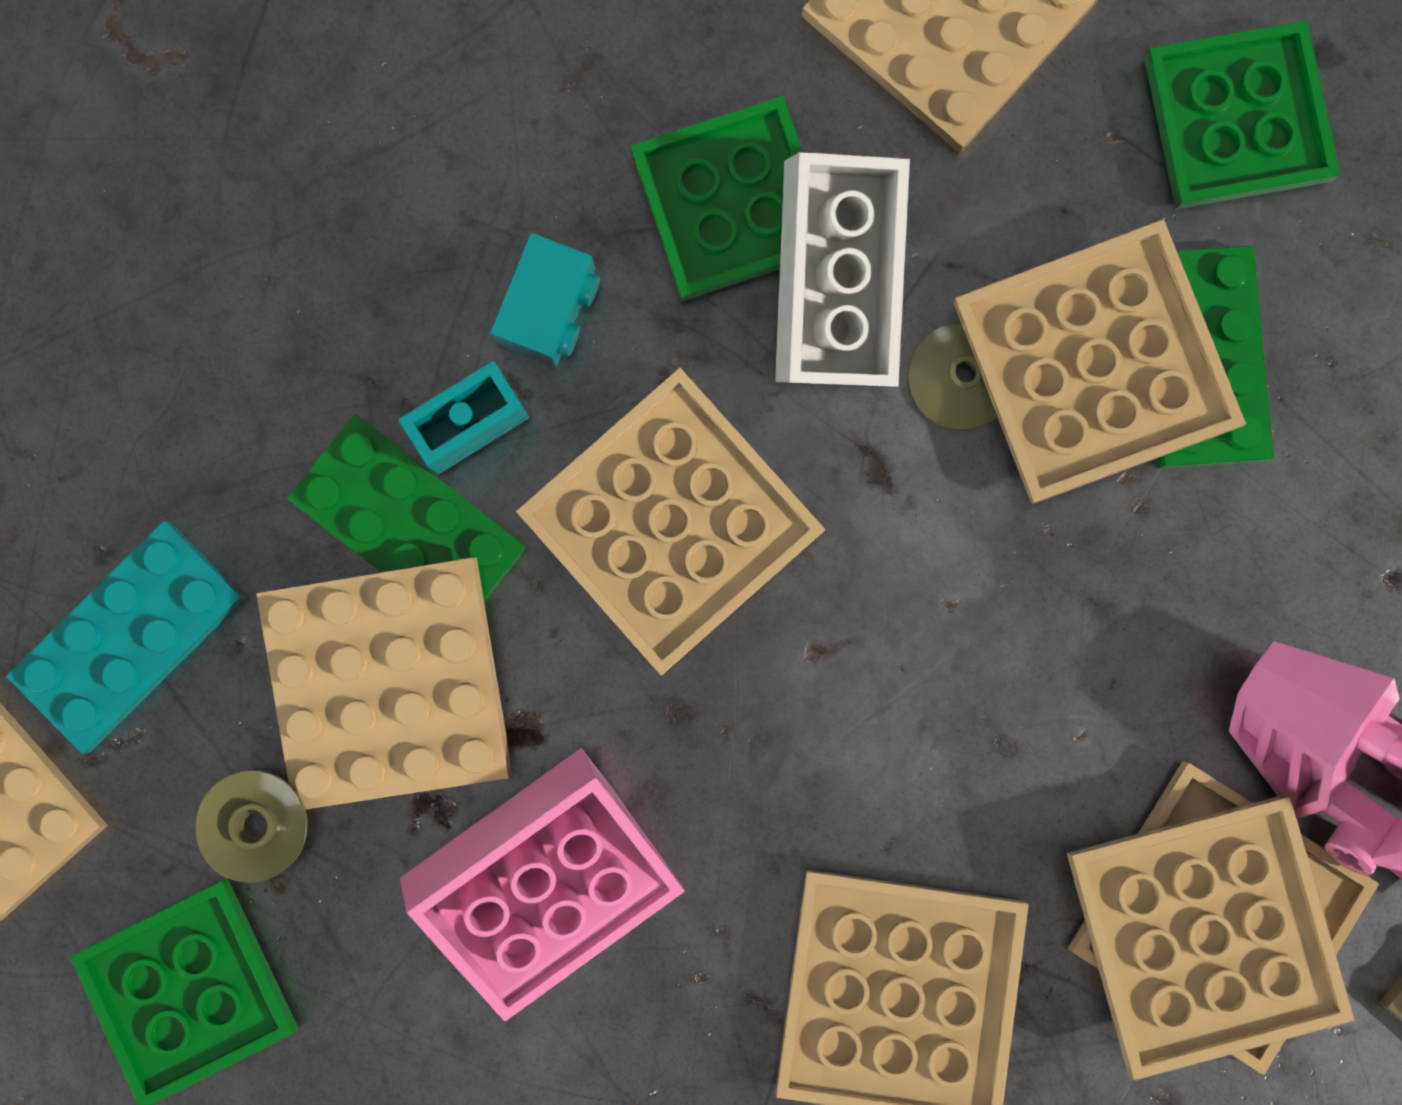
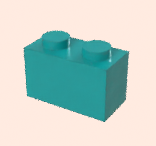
M531 233L490 332L496 344L553 367H557L562 354L569 357L580 332V326L574 323L581 305L589 307L592 304L600 283V276L594 274L596 268L593 257Z
M493 360L404 415L398 421L427 467L439 475L530 417Z

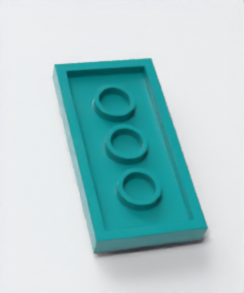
M163 521L6 677L81 754L91 753L246 597L171 522Z

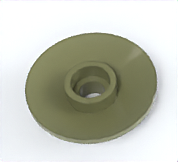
M962 324L947 325L926 336L914 351L908 367L909 391L920 412L933 423L951 430L976 429L997 418L983 381L982 373L973 355ZM961 364L970 366L974 372L973 381H960L955 373L956 367Z
M259 770L237 772L218 781L202 799L195 820L196 841L205 861L220 875L243 883L269 880L288 869L301 853L308 829L305 806L296 790L279 776ZM254 814L262 816L265 820L266 826L262 834L253 833L249 827V820Z

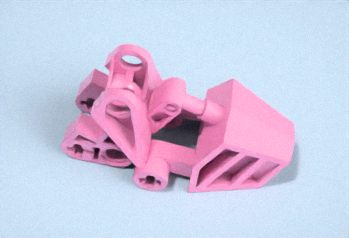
M1273 641L1238 692L1229 728L1230 734L1276 795L1291 798L1296 819L1322 811L1339 823L1325 844V850L1336 862L1355 873L1366 876L1373 874L1377 866L1389 868L1402 879V818L1396 819L1390 812L1346 781L1362 752L1380 762L1382 761L1384 767L1392 775L1402 780V725L1389 716L1400 699L1394 678Z

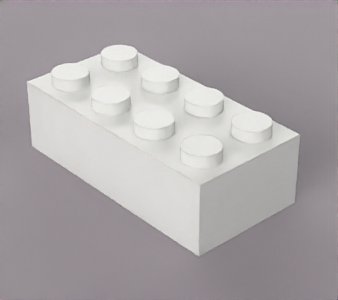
M799 152L784 161L775 382L898 387L910 159Z

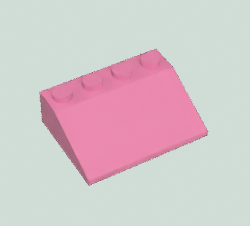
M582 748L399 878L407 914L504 1022L685 892L678 879L612 786Z

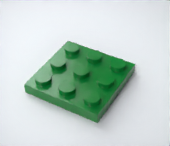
M1307 20L1152 47L1144 55L1175 210L1333 182L1340 176Z
M784 96L630 145L631 155L681 302L780 269L784 161L799 152H803Z
M228 878L70 956V960L138 1105H153L294 1034L299 1029Z

